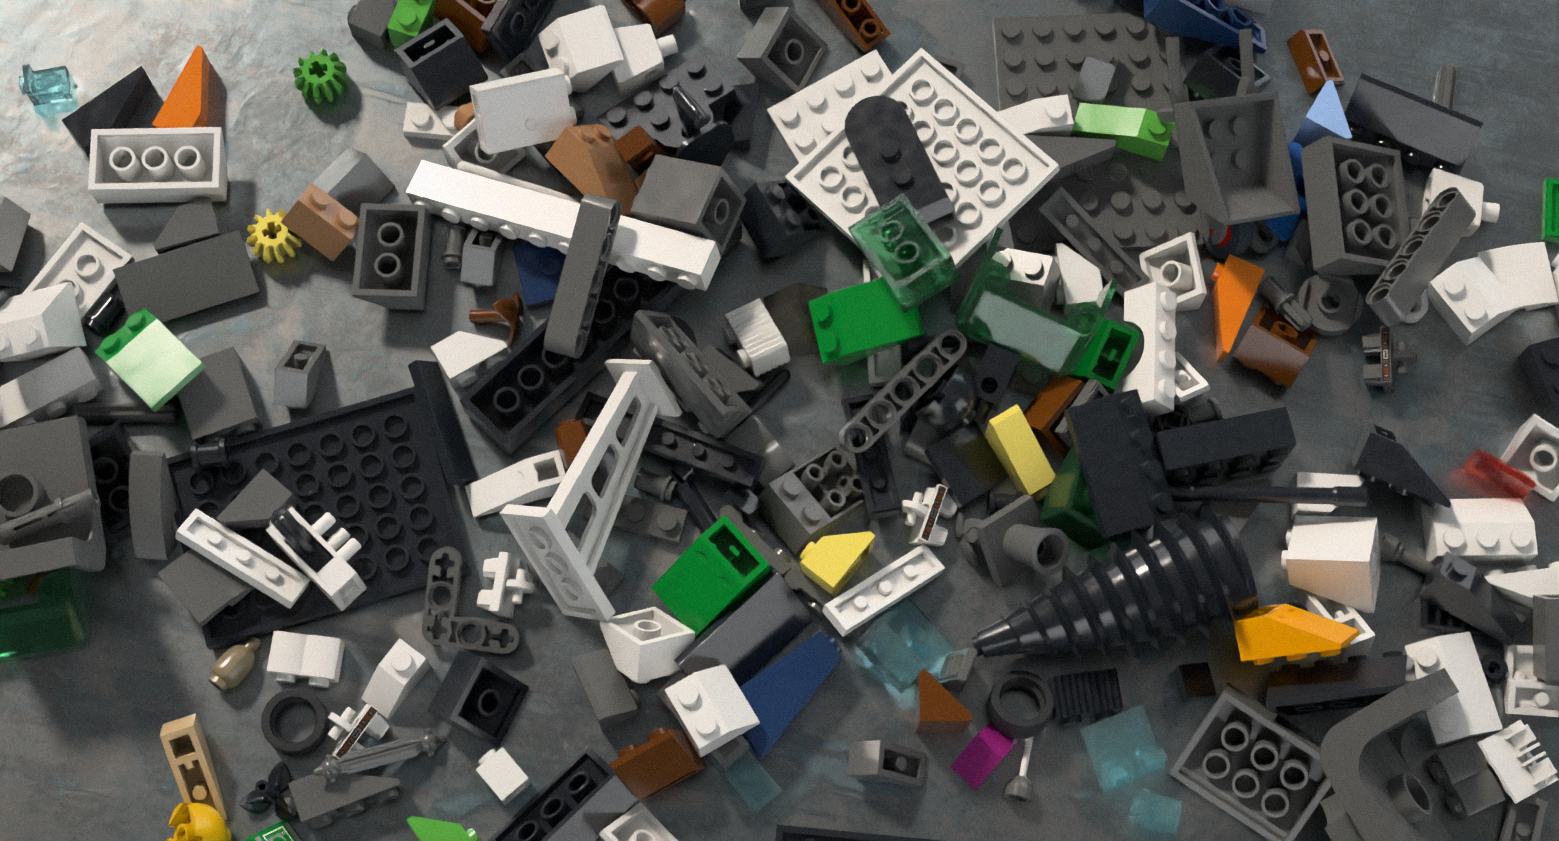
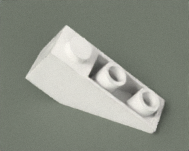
M559 450L524 459L465 486L473 517L477 518L502 511L507 504L523 505L554 496L566 475Z
M1559 561L1550 563L1548 565L1549 568L1537 569L1536 565H1527L1517 568L1514 573L1504 574L1503 569L1483 573L1485 579L1502 599L1533 609V595L1559 594Z

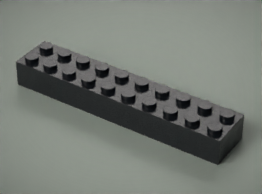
M739 220L735 225L723 255L742 238V223ZM608 263L583 354L579 358H573L545 349L544 338L549 316L460 399L464 412L510 456L606 366L605 362L608 359H613L631 342L630 334L634 314L638 310L662 313L687 289L681 287L676 282L669 280L657 281L647 274L637 271L629 273L621 270L616 265Z

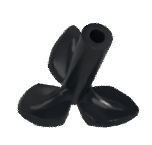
M283 761L278 762L271 769L268 782L259 780L255 785V790L244 796L239 805L248 812L259 814L266 812L271 804L275 803V814L278 818L282 820L296 818L298 811L293 797L282 796V793L289 788L288 783L292 782L288 766Z

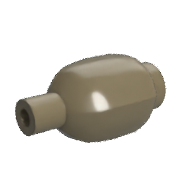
M251 636L243 645L230 647L213 665L211 669L212 676L208 679L209 682L223 693L228 688L238 686L252 669L255 661L253 653L260 647L261 641L255 636Z

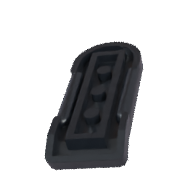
M871 96L856 103L850 109L845 119V134L897 243L900 245L906 244L954 222L957 219L955 208L904 107L896 100L886 96Z

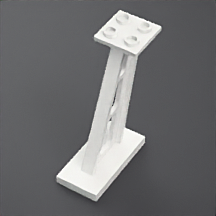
M608 359L605 365L617 385L547 508L507 504L499 513L563 615L608 621L615 614L614 608L594 578V572L655 416L679 417L683 413L676 402L675 395L669 390L661 376L659 367L653 360ZM630 406L636 409L622 444H620L616 438V431ZM610 444L614 451L615 459L598 497L592 487L591 480ZM586 493L592 504V514L578 548H576L565 528L582 495Z

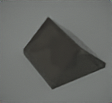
M795 282L764 297L765 308L783 336L784 341H786L790 358L820 353L808 301L828 294L827 288Z

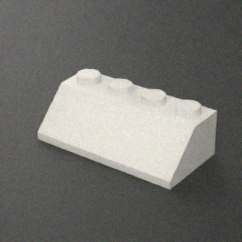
M221 127L91 129L88 190L98 204L188 202L195 198H211L212 202L227 200L228 170Z

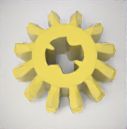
M267 208L266 217L264 218L255 214L254 219L257 225H248L247 228L249 234H251L247 237V243L250 247H253V254L258 258L263 256L264 261L270 264L274 257H276L278 263L283 264L284 255L287 254L289 257L294 258L295 252L292 248L302 247V241L298 238L299 236L281 223L286 216L285 211L281 208L275 215ZM277 233V238L273 239V234Z

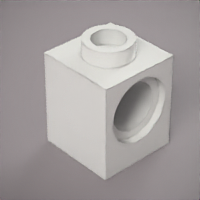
M503 747L497 752L495 749L487 752L478 761L480 766L475 769L504 805H507L531 784L526 774Z

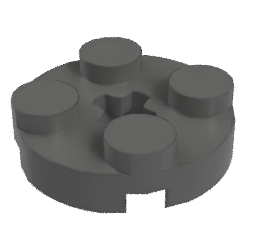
M1319 272L1303 283L1297 294L1296 301L1313 318L1309 329L1322 335H1342L1357 322L1363 310V296L1360 291H1357V288L1353 285L1354 281L1349 276ZM1330 296L1333 298V303L1338 304V308L1326 309L1321 300L1325 301Z

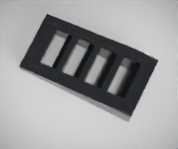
M1421 597L1414 601V634L1443 636L1470 632L1473 639L1483 638V631L1474 626L1473 629H1467V623L1461 619L1460 627H1454V615L1448 612L1447 626L1442 625V611L1445 610ZM1429 610H1435V624L1430 623Z

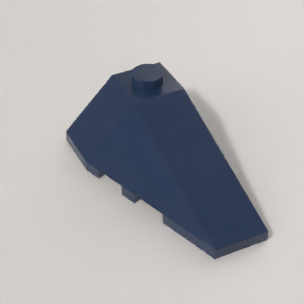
M1143 0L1144 18L1153 26H1159L1170 33L1240 49L1238 30L1252 29L1253 52L1264 54L1267 51L1265 29L1238 6L1230 8L1223 0Z

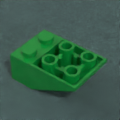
M723 515L695 540L656 581L651 589L683 625L695 631L696 638L771 571V567L729 518Z

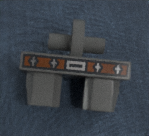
M1383 326L1380 327V333L1362 337L1364 356L1381 355V364L1363 366V379L1367 386H1383L1385 392H1395L1394 365L1398 366V375H1407L1408 365L1417 362V354L1407 351V342H1398L1397 351L1394 352L1391 328Z

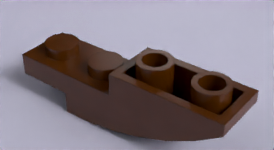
M816 0L840 30L864 52H867L891 34L866 0Z

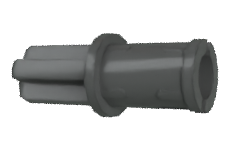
M1272 276L1265 278L1258 285L1257 291L1275 307L1274 312L1277 315L1282 314L1300 332L1311 326L1312 316L1296 301V296L1293 293L1288 294Z

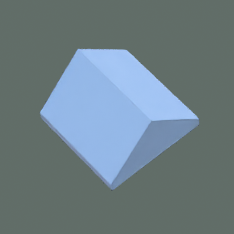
M1333 80L1326 81L1292 141L1299 143L1302 148L1325 136L1346 140L1352 139Z

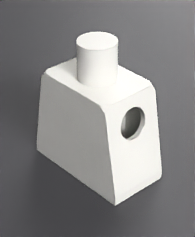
M650 24L613 29L625 61L611 71L619 96L626 95L665 74L662 57L678 53L673 34L655 39Z
M1435 168L1425 180L1422 216L1440 192L1450 187H1457L1476 212L1474 220L1462 237L1472 236L1479 228L1481 221L1497 222L1500 205L1483 201L1484 186L1482 183Z

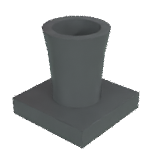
M1026 494L974 526L992 579L996 585L1003 587L1031 568L1043 575H1053L1059 572L1068 560L1070 545L1066 534L1057 528H1043L1033 496Z

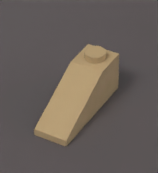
M197 714L164 723L160 739L184 803L210 805L221 813L224 820H227L228 815L214 765Z

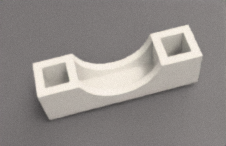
M1157 281L1124 292V321L1143 333L1144 350L1134 370L1122 379V392L1138 390L1147 419L1173 412L1174 397L1176 395L1175 337L1177 331L1175 327V309L1177 307V300L1174 292Z

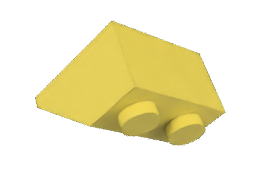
M869 531L822 536L816 544L811 541L800 555L802 559L799 563L800 571L833 597H836L871 554L875 535Z

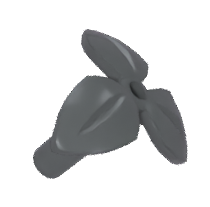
M958 511L955 522L956 537H961L962 539L959 545L960 549L970 563L978 566L979 562L972 548L973 543L979 540L974 526L983 520L971 518L964 522L963 512Z

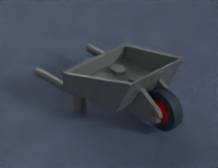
M1252 29L1238 30L1241 79L1236 96L1189 102L1188 95L1182 85L1179 36L1165 38L1169 96L1172 107L1163 108L1156 113L1160 122H1176L1186 198L1201 208L1203 241L1207 249L1214 256L1227 259L1229 254L1239 256L1247 250L1251 241L1254 221L1300 214L1278 92L1255 94Z

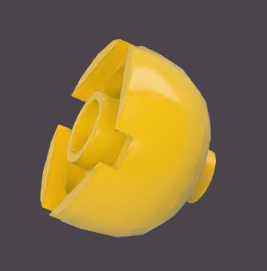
M179 803L171 815L168 827H175L174 837L167 838V841H231V831L227 828L224 818L220 812L210 805Z

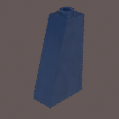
M820 631L739 687L760 721V724L742 734L760 761L768 756L840 666L841 656L839 654L843 651L832 635L827 638L823 631Z

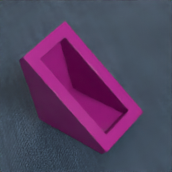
M990 721L973 738L950 768L976 790L1021 739H1014L1002 734Z

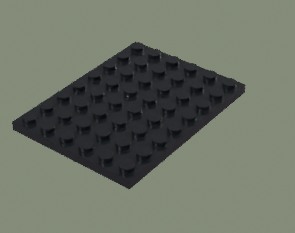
M415 386L227 440L231 465L228 468L219 465L206 467L201 472H195L190 451L166 458L177 508L174 513L177 530L195 509L218 521L216 518L262 469H265L295 496L299 502L295 506L296 512L310 526L316 523L326 512H329L336 519V523L321 537L327 541L340 528H344L350 534V538L336 552L351 538H355L361 544V548L346 562L357 572L367 589L344 610L427 586L431 556L442 547L450 546L460 552L463 561L461 575L471 572L439 457ZM268 528L232 530L307 576L278 547L266 531ZM181 542L183 554L192 549ZM445 553L444 557L438 559V563L444 567L443 575L441 577L435 575V581L450 579L447 578V570L450 566L455 565V561L450 560L449 554ZM310 579L308 587L290 609L257 588H254L233 607L230 604L203 625L202 630L206 646L209 650L248 639L251 636H259L341 610Z

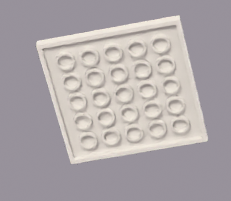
M920 48L871 96L890 97L904 107L955 208L957 219L954 222L906 244L900 245L897 243L848 143L845 134V120L785 176V179L802 197L890 276L908 272L915 299L922 304L1060 169L1059 164L924 49Z

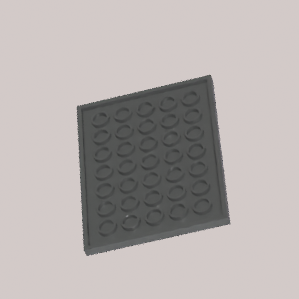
M1144 12L1002 17L993 19L999 111L1034 99L1068 94L1074 122L1079 105L1082 102L1071 98L1093 39L1123 49L1103 105L1143 108L1155 112L1163 108L1172 107L1168 83L1165 40L1167 37L1179 36L1182 85L1188 95V86L1183 83L1187 76L1182 35L1170 33L1159 26H1153L1144 18ZM1176 122L1162 162L1115 147L1111 159L1047 185L1045 184L1008 220L1014 249L1049 255L1053 254L1057 243H1063L1074 252L1079 253L1037 210L1059 186H1062L1124 252L1147 251L1189 232L1195 234L1197 249H1201L1204 244L1200 208L1186 198ZM1072 133L1070 134V137L1085 138Z

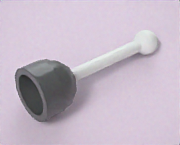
M1034 736L1026 739L1019 776L1010 779L1006 785L1004 797L1008 800L1018 803H1031L1033 785L1026 777Z

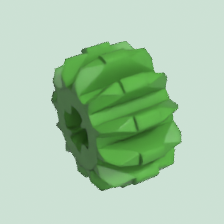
M322 48L319 55H315L313 51L309 50V58L299 57L298 63L300 67L293 68V74L297 78L294 84L297 90L302 91L301 93L306 100L313 97L315 102L319 104L322 98L326 97L328 101L332 102V94L342 95L343 88L341 85L348 84V77L345 74L347 71L346 65L340 61L335 52L328 55L327 51Z

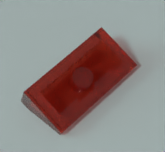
M1475 446L1464 464L1467 470L1515 498L1523 499L1536 486L1535 480L1479 446Z

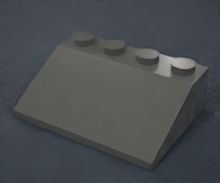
M1325 136L1300 149L1314 271L1335 275L1382 274L1410 234L1400 151L1332 136Z
M638 310L634 314L630 340L636 346L633 351L641 360H653L659 367L661 376L668 388L671 386L679 395L676 397L677 402L687 412L693 411L700 419L697 423L707 436L712 437L714 435L715 438H724L752 412L750 407L667 313Z
M1228 682L1169 772L1171 776L1270 841H1293L1331 787L1320 761L1322 743Z

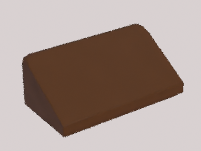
M1301 29L1288 39V47L1309 94L1320 93L1326 81L1333 80L1335 88L1345 84L1323 29Z

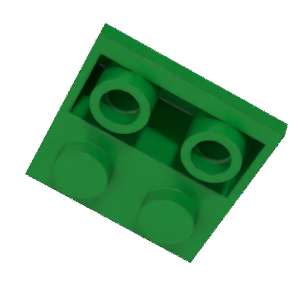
M1076 317L1050 375L1053 376L1055 373L1081 380L1084 385H1086L1089 379L1098 380L1111 395L1117 387L1140 333L1112 320Z

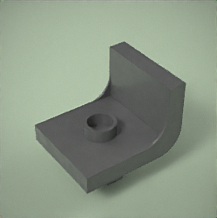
M76 415L0 431V525L53 504L54 500L58 497L68 498L91 487L97 492L84 418ZM76 504L53 513V516L76 507ZM100 508L73 517V521L68 524L61 522L10 542L8 545L2 546L0 544V581L66 567H75L90 572L102 571L106 561V546ZM42 518L20 526V529L31 524H34L36 522H39L42 520Z
M1445 668L1399 687L1337 723L1325 735L1320 749V761L1322 769L1336 793L1322 800L1320 804L1327 817V826L1324 829L1332 841H1453L1432 807L1430 797L1424 786L1409 769L1402 751L1403 735L1409 723L1420 714L1459 693Z

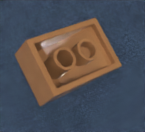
M600 124L566 127L545 157L583 195L590 193L619 200L622 206L621 215L634 218L635 216L630 210L638 192L627 164L616 148L615 141L611 138V132Z

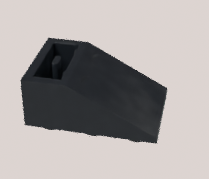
M1367 421L1351 456L1354 469L1359 470L1357 475L1371 482H1376L1377 479L1390 483L1389 488L1402 495L1407 496L1409 492L1421 496L1420 501L1430 507L1439 509L1440 505L1450 508L1451 501L1446 490L1398 433Z

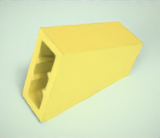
M1018 404L989 420L984 436L1009 475L1008 478L1015 489L1022 491L1023 495L1033 496L1037 503L1051 496L1054 493L1052 489L1056 484L1057 477Z

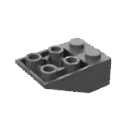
M837 444L768 483L758 497L764 503L760 513L794 554L804 550L811 541L814 543L865 504L857 468Z

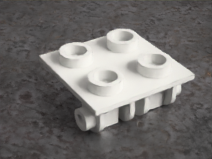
M1522 720L1477 743L1482 750L1486 762L1492 766L1499 777L1502 788L1515 804L1559 780L1555 774L1558 771L1548 757L1538 763L1535 761L1546 755L1545 751L1534 757L1530 753L1531 750L1541 744L1538 742L1527 748L1526 745L1536 740V737L1529 725H1524Z

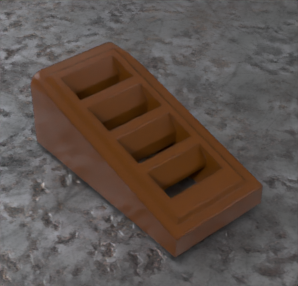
M639 125L615 142V146L624 160L640 174L651 166L656 154L668 156L647 131Z

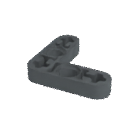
M450 546L436 550L432 554L429 563L422 623V634L425 640L439 646L501 654L512 652L521 641V631L514 623L457 615L463 564L462 556L457 549ZM445 553L449 554L450 560L455 561V565L450 566L447 570V578L454 577L453 582L448 580L435 581V575L438 577L443 575L444 567L438 563V559L444 557ZM438 586L447 587L451 592V600L446 605L438 604L433 598L434 590ZM431 609L439 612L450 611V615L444 614L442 616L441 626L447 628V632H443L439 638L435 637V631L430 630V626L436 624L438 619V613L431 614ZM474 624L479 627L481 637L477 642H469L464 638L463 628L465 625ZM487 626H492L491 634H501L504 629H508V634L514 636V641L512 640L508 642L507 646H503L501 639L491 638L489 640L490 645L485 644L488 636Z

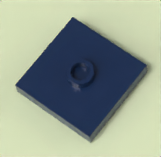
M530 242L512 246L527 309L554 303L566 254L556 248L549 246L541 248Z

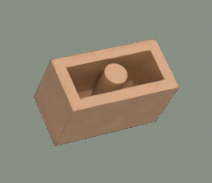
M312 182L281 221L283 225L333 262L352 240L359 228V218Z

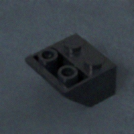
M445 18L394 50L403 75L435 111L470 91V85L480 84L489 79L464 35L448 18Z
M786 180L757 182L743 194L747 201L739 218L763 258L783 256L826 232L820 221L819 214Z

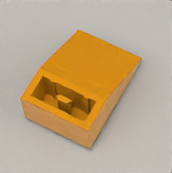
M1286 603L1259 607L1258 611L1240 616L1235 620V634L1241 661L1253 660L1254 665L1268 664L1274 662V657L1286 656L1287 661L1301 660L1308 657L1307 653L1320 652L1321 657L1340 654L1342 648L1349 647L1350 642L1360 635L1359 629Z

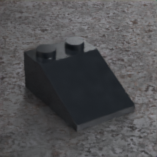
M120 420L88 437L96 489L101 503L100 513L103 532L109 544L131 532L129 511L130 454L133 451H138Z

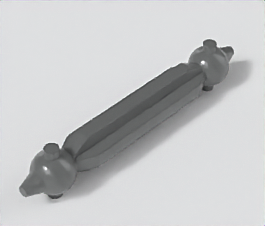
M426 728L420 739L407 737L344 754L339 760L332 758V754H327L321 765L313 770V774L315 776H323L329 779V783L336 782V777L340 772L352 774L415 757L422 750L427 752L428 756H434V751L441 743L446 741V737L444 735H436L431 732L430 728Z

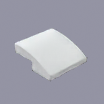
M1544 242L1518 244L1477 252L1478 257H1480L1520 306L1519 309L1525 308L1526 311L1559 304Z
M1504 644L1503 660L1508 666V673L1505 674L1506 680L1503 683L1505 713L1559 717V686L1546 685L1545 680L1533 676V646L1517 644L1508 646Z

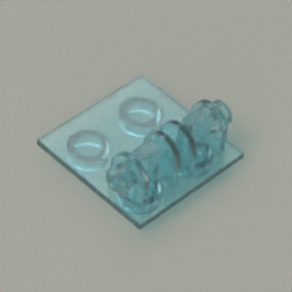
M1143 704L1080 729L1103 793L1166 768L1164 762L1167 761V755L1164 749H1159Z

